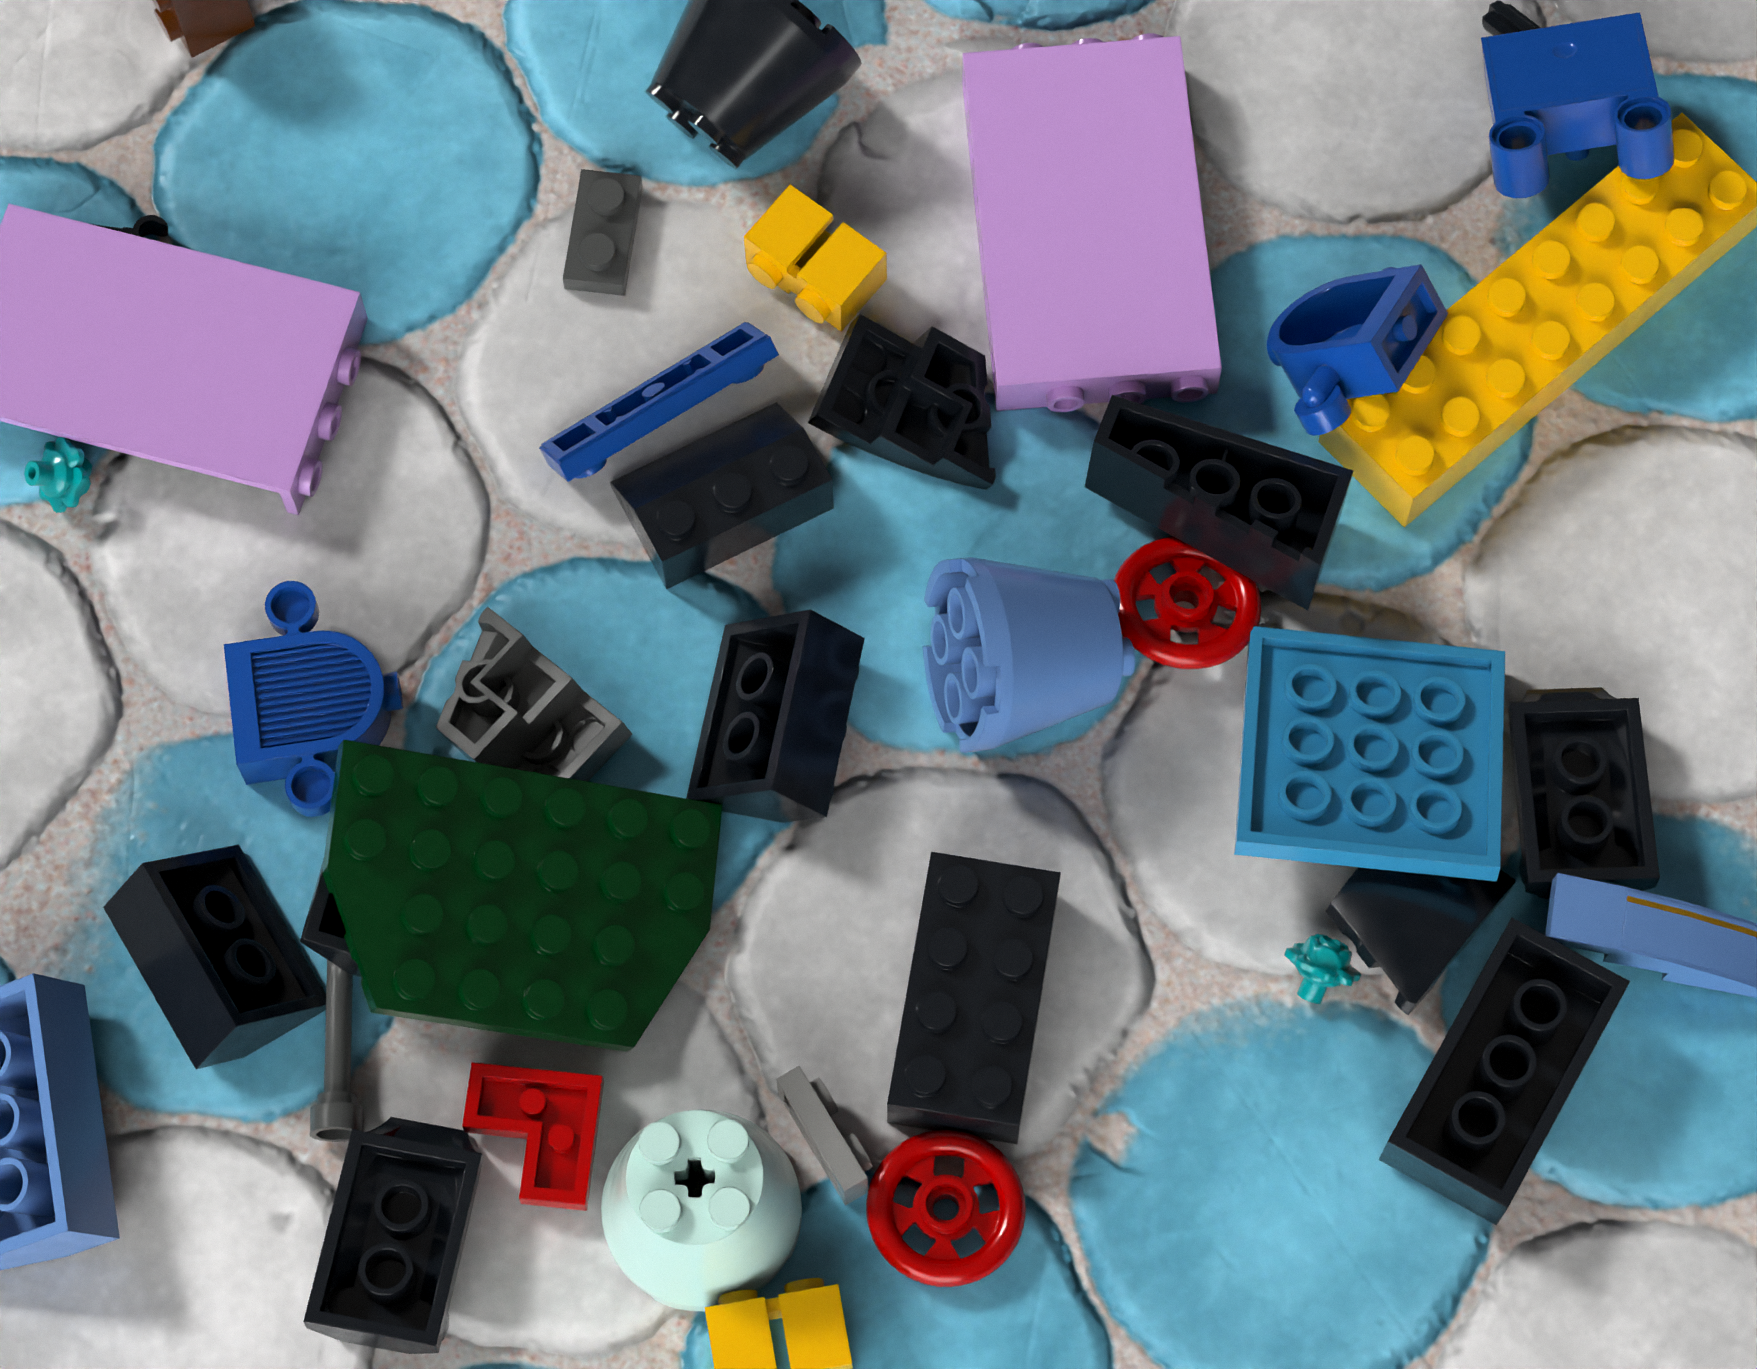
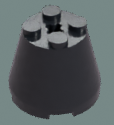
M688 0L652 78L651 84L645 92L658 105L668 111L667 119L679 130L692 139L700 133L712 142L709 148L720 159L737 169L744 160L748 159L846 85L862 63L854 48L834 26L827 24L823 30L819 29L822 24L821 21L798 0Z

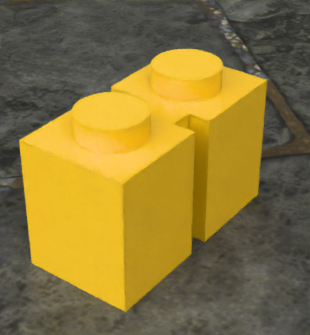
M790 184L744 235L747 269L758 282L767 288L775 289L778 286L788 294L792 291L798 295L795 298L797 307L814 322L822 324L824 321H827L842 332L887 280V253L844 222L841 223L832 235L828 233L825 229L834 220L833 214Z
M822 1278L796 1280L784 1285L785 1293L778 1294L779 1297L765 1299V1297L758 1298L757 1291L752 1289L722 1294L718 1298V1305L705 1307L714 1369H777L769 1320L782 1318L790 1369H853L839 1284L824 1286Z

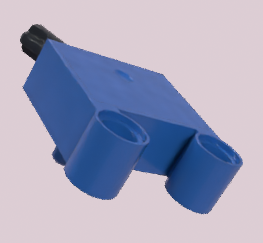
M1495 1L1489 5V12L1482 17V24L1484 29L1493 36L1482 37L1481 44L1486 87L1493 122L1489 132L1493 180L1498 192L1511 198H1528L1537 195L1549 184L1548 155L1565 153L1568 159L1580 161L1589 155V149L1617 145L1618 166L1629 177L1651 179L1661 176L1670 170L1674 164L1672 113L1668 102L1658 96L1640 12L1541 28L1511 4Z

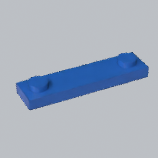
M744 322L545 441L539 449L547 464L567 482L574 478L589 477L605 466L607 458L730 384L743 383L756 377L762 372L763 364L779 355L770 336L749 322Z

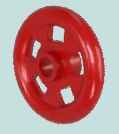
M1175 537L1158 539L1138 548L1123 562L1114 578L1120 593L1118 616L1123 637H1128L1134 649L1142 655L1162 665L1179 669H1203L1222 664L1235 657L1249 644L1251 630L1254 626H1259L1262 612L1261 596L1257 583ZM1170 562L1177 573L1165 579L1161 584L1157 583L1150 574V571L1157 566ZM1205 566L1211 568L1226 580L1218 589H1213L1208 579L1199 574ZM1153 599L1154 609L1158 618L1143 621L1138 612L1136 601ZM1185 601L1192 604L1195 608H1183L1176 603ZM1218 606L1236 612L1234 620L1228 629L1211 623L1215 618ZM1171 630L1184 633L1197 632L1198 644H1182L1170 641Z
M943 1129L915 1135L903 1141L887 1154L871 1179L866 1199V1215L869 1231L877 1249L898 1272L926 1285L955 1287L976 1282L990 1275L1009 1258L1017 1246L1024 1228L1026 1202L1019 1175L1008 1158L999 1149L974 1134ZM954 1156L965 1159L963 1176L961 1178L949 1174L935 1176V1157ZM903 1176L921 1183L914 1196L912 1208L893 1202L896 1188ZM993 1183L999 1199V1210L981 1214L979 1213V1200L974 1187ZM942 1199H949L956 1203L959 1212L953 1219L942 1220L934 1214V1205ZM914 1224L927 1237L936 1240L925 1255H921L913 1250L902 1238ZM972 1229H976L985 1244L975 1253L960 1258L951 1242L965 1237Z

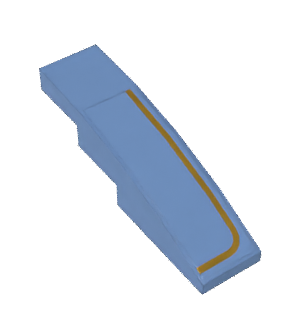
M1557 873L1553 878L1545 933L1547 937L1566 947L1603 953V962L1662 972L1663 981L1757 998V923L1689 902L1624 886Z

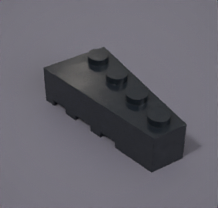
M1112 395L1093 442L1085 488L1308 611L1341 517L1354 470Z

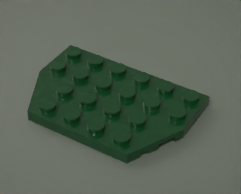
M343 740L338 746L322 874L329 894L333 893L346 930L344 937L352 959L358 964L362 976L360 983L370 1012L628 1052L636 1046L710 931L722 805Z

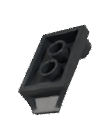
M1602 687L1527 690L1520 702H1510L1508 715L1521 845L1519 874L1522 883L1525 885V892L1537 895L1540 898L1550 899L1552 880L1557 873L1640 891L1655 888L1660 879L1639 698L1617 699Z
M390 1117L381 1126L367 1132L352 1129L303 1321L307 1329L342 1342L400 1353H439L441 1341H443L449 1328L448 1311L483 1163V1155L474 1150L468 1133L460 1129Z

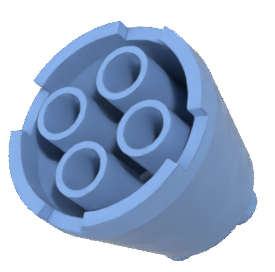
M974 557L945 559L934 567L929 577L924 597L928 607H935V615L931 622V645L923 646L924 666L932 706L943 733L956 732L959 737L960 752L992 750L1105 706L1116 697L1122 676L1133 674L1135 667L1134 647L1128 637H1122L1118 616L1120 593L1114 580H1100L1095 577Z

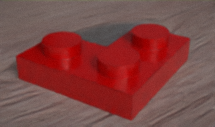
M471 1062L462 1124L464 1132L527 1139L519 1194L521 1204L587 1211L604 1088L603 1076Z

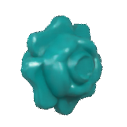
M58 437L56 442L49 441L45 444L41 461H29L27 463L24 475L29 485L39 486V496L42 500L49 501L56 513H63L67 507H77L79 498L87 493L91 485L89 477L92 472V464L84 457L83 450L75 448L70 439Z
M1311 935L1305 943H1295L1292 948H1286L1284 956L1296 966L1298 972L1303 977L1297 995L1311 1003L1321 1004L1327 987L1332 988L1341 984L1352 986L1353 982L1359 981L1362 975L1350 964L1352 952L1349 951V947L1327 935Z

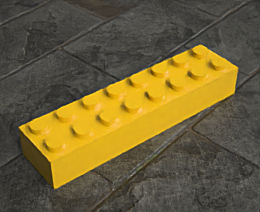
M1680 113L1672 120L1674 164L1669 171L1655 178L1637 179L1627 176L1617 166L1447 309V317L1398 392L1347 399L1351 407V414L1348 419L1336 429L1319 436L1318 442L1344 468L1354 470L1352 476L1404 528L1756 228L1757 182L1685 114Z

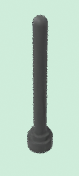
M327 960L324 1092L317 1095V1104L310 1108L309 1135L320 1141L347 1142L350 1139L352 1129L363 1131V1107L357 1105V1095L350 1092L353 975L342 970L329 960Z

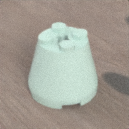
M698 1109L674 1113L649 1124L629 1140L614 1160L602 1195L601 1213L604 1234L616 1264L636 1286L652 1296L655 1301L688 1311H705V1307L718 1305V1298L728 1292L747 1289L759 1291L777 1275L788 1258H791L801 1228L802 1205L800 1188L794 1168L783 1149L767 1132L751 1121L738 1115L717 1110ZM694 1171H703L705 1178H708L709 1184L703 1186L702 1196L690 1197L695 1187Z

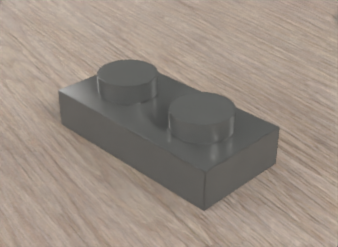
M581 169L563 273L564 289L625 296L643 189L641 176Z

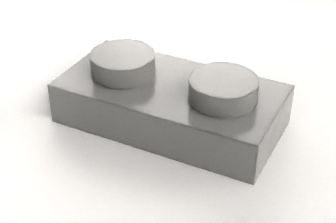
M800 1066L777 1078L780 1099L845 1206L868 1193V1177L864 1172L872 1168L871 1161L853 1133L843 1138L830 1116L837 1113L838 1108L822 1080L818 1077L809 1082Z

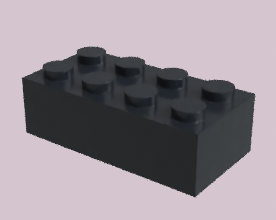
M931 852L887 1101V1123L927 1130H958L987 1140L1018 1144L1061 872Z
M1511 917L1387 1141L1379 1160L1497 1226L1513 1200L1630 981Z

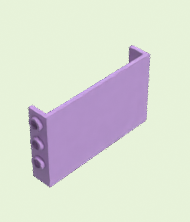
M1148 33L1136 36L1132 40L1103 42L1096 38H1085L1071 45L1043 47L1037 43H1024L1007 50L963 53L962 88L996 411L1048 407L1049 410L1054 412H1070L1081 408L1084 404L1109 402L1112 395L1140 404L1146 399L1171 397L1178 402H1193L1205 398L1208 394L1217 393L1222 366L1181 37H1163L1159 34Z
M8 204L0 224V421L277 492L281 495L286 511L299 515L305 496L313 497L318 489L322 475V461L318 459L325 440L333 441L338 432L342 415V407L338 405L344 385L352 386L358 375L361 352L357 348L368 319L361 294L358 291Z

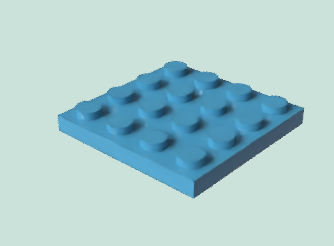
M1254 626L1250 632L1247 652L1234 855L1497 881L1501 863L1505 651Z

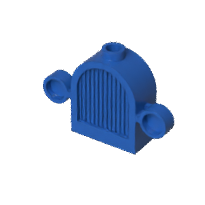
M1422 264L1401 268L1387 267L1382 271L1353 275L1330 281L1301 296L1275 320L1267 338L1268 356L1273 364L1283 368L1294 390L1300 397L1294 411L1307 434L1313 436L1322 435L1342 425L1351 414V407L1347 399L1398 392L1448 315Z
M285 581L273 587L265 600V612L273 629L283 636L223 644L236 765L246 785L286 779L285 791L293 808L304 816L318 817L330 812L334 772L340 743L343 740L380 745L387 734L392 711L403 709V697L398 671L382 674L377 660L362 643L339 632L311 631L319 618V607L312 590L301 582Z

